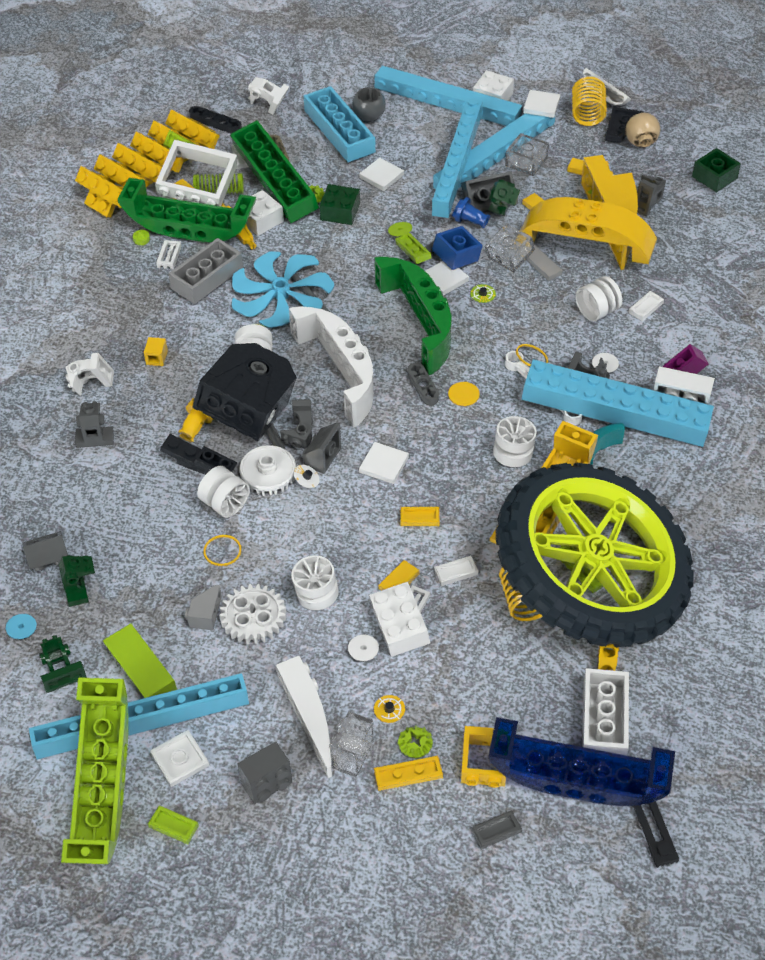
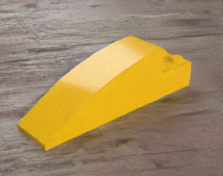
M603 155L584 157L581 184L588 199L615 204L637 214L638 197L632 172L614 175L610 171L608 161H605ZM609 243L620 269L624 270L632 247Z

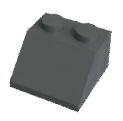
M336 422L323 427L317 435L312 437L311 444L308 448L304 449L302 454L304 465L325 474L341 449L340 423Z
M61 531L22 542L30 570L39 571L45 569L46 565L50 563L59 565L62 556L68 555Z

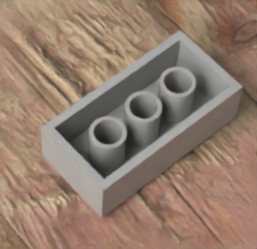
M217 238L168 273L170 287L193 304H196L231 278L236 271L243 268L242 253Z

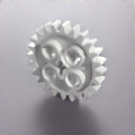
M249 584L248 589L241 586L240 592L234 589V596L228 594V601H222L223 607H220L221 614H219L222 628H225L226 634H231V639L238 636L239 643L243 639H246V644H249L250 640H254V643L257 644L258 639L266 642V636L272 639V632L279 634V627H284L283 621H286L284 600H281L280 594L275 595V589L268 592V586H265L263 589H260L259 584H257L256 588H252V585Z

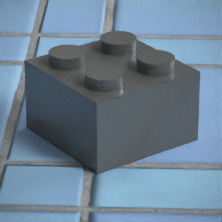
M277 742L237 763L241 785L254 804L267 800L273 793L286 789L292 783L290 761Z

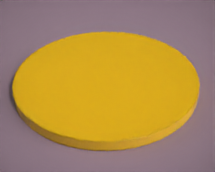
M458 382L450 387L448 396L456 405L470 406L478 401L480 392L472 383Z

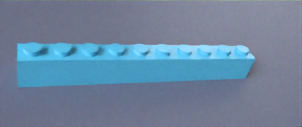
M381 66L374 75L376 89L459 113L463 112L467 98L483 100L481 119L507 126L522 116L521 104L386 66Z
M468 98L466 100L432 200V216L449 218L482 117L483 100Z
M525 113L470 151L458 189L461 188L462 182L478 177L491 166L500 162L507 155H510L512 149L515 151L552 126L555 122V117L551 118ZM442 170L433 175L434 189L437 188Z
M242 673L128 702V736L248 705V694ZM81 715L29 728L31 745L36 759L78 749Z

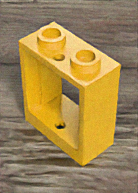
M465 726L461 783L469 786L488 785L492 788L505 787L508 729ZM469 745L502 747L501 770L467 768Z

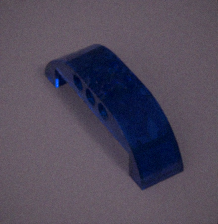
M496 717L488 759L500 773L520 785L551 795L613 806L644 805L663 799L671 792L675 751L652 747L650 759L647 760L517 735L518 721Z

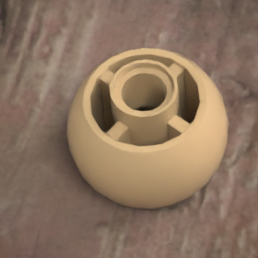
M639 113L631 117L626 125V136L630 143L637 147H648L656 142L661 130L659 121L650 113Z

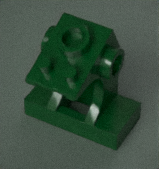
M499 179L497 182H494L489 196L491 204L488 211L505 217L508 205L515 206L520 190L515 188V184Z
M62 556L59 570L69 607L88 603L89 599L84 576L95 573L92 556Z
M54 635L50 640H42V644H40L42 653H39L42 664H47L50 670L49 673L40 676L46 693L78 682V678H87L81 661L70 664L68 656L71 655L68 644H63L61 637ZM62 661L65 662V667L54 670V664Z

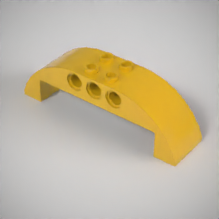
M573 197L551 198L535 205L528 212L516 239V242L533 245L539 231L631 246L632 262L649 264L657 242V237L651 227L634 212L611 203Z
M562 421L554 434V448L541 468L546 467L548 469L551 465L562 463L571 464V466L574 463L590 464L598 435ZM551 506L539 516L536 533L553 534L560 523ZM496 529L490 537V541L496 544Z

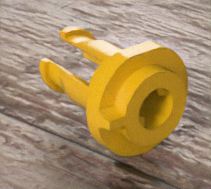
M194 398L186 406L188 415L183 423V427L178 431L181 433L179 436L188 442L194 441L195 435L199 433L204 423H211L213 421V418L192 408Z

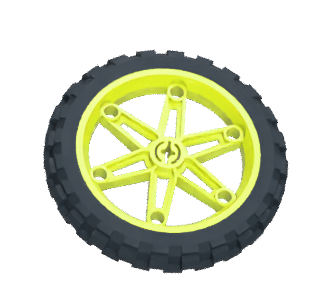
M567 463L551 465L548 469L543 467L531 472L528 477L522 478L506 497L497 518L496 544L499 545L498 556L502 568L508 572L506 578L515 592L519 591L522 594L521 601L531 611L535 609L543 616L541 620L552 628L558 626L563 629L564 635L576 640L585 638L587 643L606 647L608 644H614V647H631L635 643L644 644L668 631L688 606L691 598V588L694 583V570H692L691 566L693 560L690 548H688V545H684L686 538L679 524L675 525L673 523V515L665 505L660 506L655 501L657 499L656 496L648 489L642 490L636 486V481L625 475L622 477L615 475L614 470L601 466L594 469L593 465L585 463H574L573 466ZM574 501L594 504L608 510V512L596 528ZM551 506L567 535L536 533V525L541 513ZM568 514H570L572 518L575 520V522L578 524L580 529L585 534V537L582 536V534L580 533V531L578 530V528L576 527V525L574 524V522ZM611 521L615 524L609 538L601 535V532L608 522ZM624 521L639 535L647 548L616 541ZM551 544L575 547L577 551L551 547ZM614 553L640 557V560L619 558L614 556ZM541 556L575 564L566 586L552 574ZM584 566L591 571L580 585L576 583V580ZM606 568H608V569L611 571V573L613 574V576L615 577V579L617 580V582L619 583V585H620L621 588L623 589V592L621 591V589L619 588V586L616 584V582L613 580V578L611 577V575L608 573V571L606 570ZM625 570L655 571L651 591L643 600L635 590ZM596 577L619 604V607L597 604L583 598L582 595Z

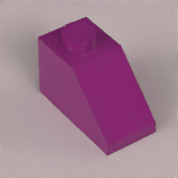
M689 344L663 367L697 374L709 363L701 350Z

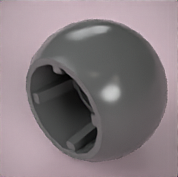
M366 87L360 89L354 95L352 107L356 116L361 120L374 121L383 115L386 101L378 89Z

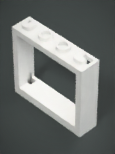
M174 140L155 183L156 193L177 200L221 206L237 168V155ZM176 156L226 168L216 194L166 182Z

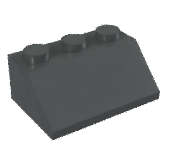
M512 171L462 182L461 188L464 199L466 197L470 198L471 205L480 211L489 210L491 204L489 196L494 182L500 179L514 184Z

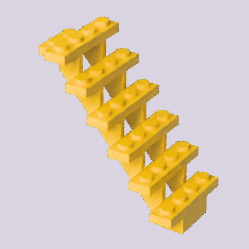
M171 109L165 124L172 128H168L155 120L152 122L147 135L156 140L150 139L136 131L130 146L138 151L117 143L112 158L120 163L99 154L93 169L103 175L96 174L88 168L80 166L75 181L89 189L84 204L111 218L116 206L122 208L118 203V197L128 178L145 180L146 188L152 183H156L170 151L168 147L163 145L169 130L196 145L211 149L215 148L220 135L200 122ZM176 156L170 171L173 170L179 173L183 163L189 159Z

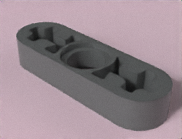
M420 363L410 364L408 366V377L423 403L429 406L437 404L439 392L424 366ZM426 382L428 385L420 386L419 383Z

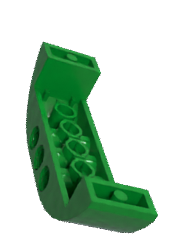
M128 178L118 197V203L122 209L144 228L164 236L209 243L217 238L226 241L238 235L245 227L257 200L255 196L240 194L235 207L227 208L147 195L145 180Z
M375 257V284L380 293L383 294L401 289L429 336L422 338L421 364L428 375H432L445 363L451 349L452 316L448 300L442 296L440 287L436 286L430 275L416 264L399 258Z

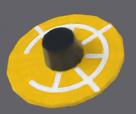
M384 695L374 705L375 716L385 723L399 721L405 713V704L399 697L394 695Z

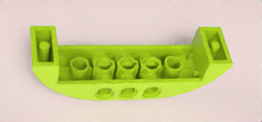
M78 678L76 700L82 704L71 830L70 839H63L61 863L109 864L117 844L123 810L129 730L127 692L124 679Z

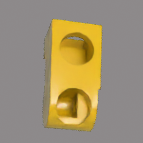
M608 644L606 647L599 646L597 669L615 671L619 647H614V644Z

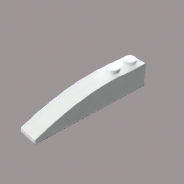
M300 656L276 664L277 676L327 778L332 777L330 740L323 706L317 692L319 690L317 682L314 678H310L308 664L302 662Z

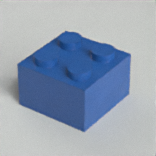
M463 226L437 233L432 250L454 270L477 262L483 245Z

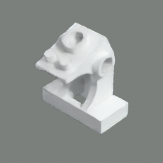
M255 77L248 87L250 92L248 99L251 101V105H253L255 99L259 97L264 98L270 104L268 113L273 115L284 99L289 86L283 84L280 88L264 78Z
M92 353L91 359L78 360L66 366L68 387H72V391L77 392L79 396L82 394L83 384H86L90 378H98L105 387H110L113 384L114 370L99 353Z

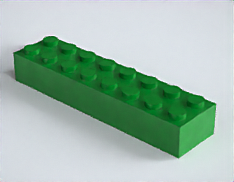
M258 120L230 134L235 149L268 194L283 206V214L290 223L319 208L313 191Z

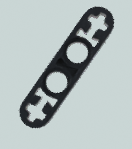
M193 106L189 109L190 118L201 124L230 134L242 128L241 121L200 106Z

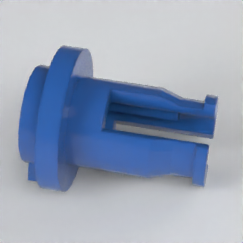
M468 197L464 200L460 199L451 215L458 223L462 220L470 221L480 225L482 228L486 227L490 219V215H486L471 205V199Z

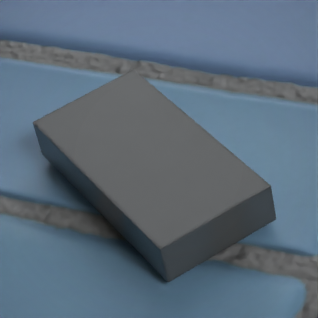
M511 810L471 827V831L482 850L522 833V828Z

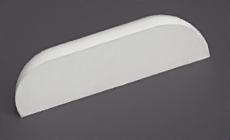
M584 69V77H595L605 84L607 102L614 106H623L630 102L631 98L589 69Z

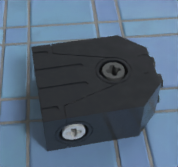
M257 343L232 344L201 378L192 408L258 442L287 406L297 376L288 359L279 356L269 349L263 348Z

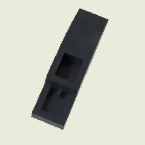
M172 434L168 435L160 448L161 452L177 459V464L205 475L217 466H224L233 472L237 465L236 461L206 446L200 449Z

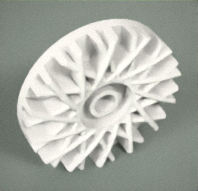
M271 445L260 446L249 451L242 458L239 465L240 477L249 485L252 493L255 489L258 495L262 492L264 496V491H269V495H272V493L277 495L278 489H281L283 492L284 489H288L289 483L292 485L295 481L293 471L296 467L294 457L281 447Z

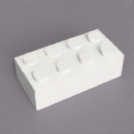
M586 668L583 682L581 757L626 761L629 748V672Z

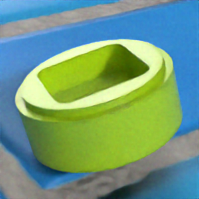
M146 230L134 232V243L136 245H146L149 243V232Z

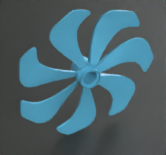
M270 251L256 259L254 268L271 283L249 280L245 276L244 268H241L233 274L232 286L238 293H267L250 302H242L233 298L232 308L244 316H256L275 297L278 301L274 314L270 318L259 321L261 325L268 328L283 326L290 322L289 306L285 300L289 295L299 301L303 307L321 309L323 306L321 299L291 291L290 287L316 286L321 287L329 294L335 285L328 274L318 272L294 283H288V280L301 268L319 265L316 257L303 254L292 256L287 262L284 277H277L273 270V262L281 255V252Z

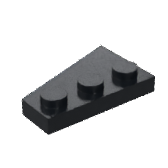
M613 107L605 141L621 143L626 137V125L629 119L636 114L644 113V111Z

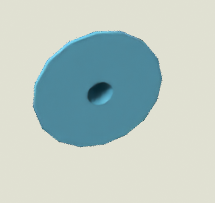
M18 614L8 620L5 629L10 637L24 639L34 633L37 623L31 615Z

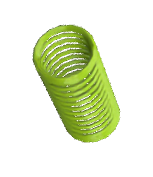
M234 173V191L231 180L230 191L228 188L226 194H231V191L233 194L235 192L236 194H238V192L240 194H243L244 186L242 173L237 174V189L236 176ZM194 174L193 187L200 190L199 174ZM201 174V190L204 191L203 175ZM205 174V191L210 193L214 192L216 194L218 190L217 174H215L216 191L214 189V175L212 174V192L210 187V174H208V191L207 177ZM219 174V184L221 182V174Z

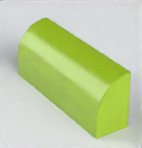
M131 623L102 640L144 698L177 690L175 680Z

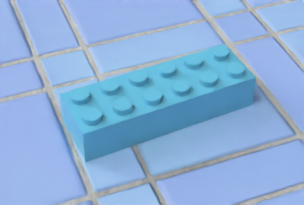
M331 86L303 95L304 111L347 162L376 152L375 136Z

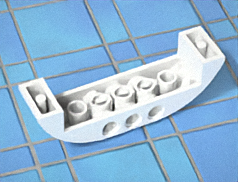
M313 307L289 308L291 334L299 345L318 338L351 388L344 390L345 416L353 428L358 426L368 415L374 399L373 365L367 347L361 344L358 334H354L349 325L335 314Z

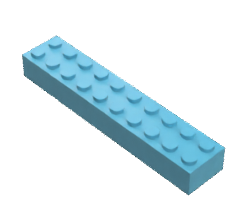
M534 359L524 384L521 399L578 415L582 414V416L613 424L623 423L624 427L701 447L704 446L714 406Z

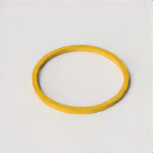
M521 344L516 349V355L519 360L528 366H531V364L524 361L518 353L520 347L527 346L538 350L544 355L546 363H548L547 355L536 346Z
M230 535L215 536L208 540L204 546L205 559L215 566L230 565L237 561L241 555L240 542ZM221 537L231 538L239 545L237 557L224 564L214 563L206 556L208 544Z

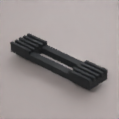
M647 778L626 783V793L635 810L656 868H659V866L663 867L665 864L667 866L669 863H678L679 856ZM648 803L663 840L655 841L641 804Z

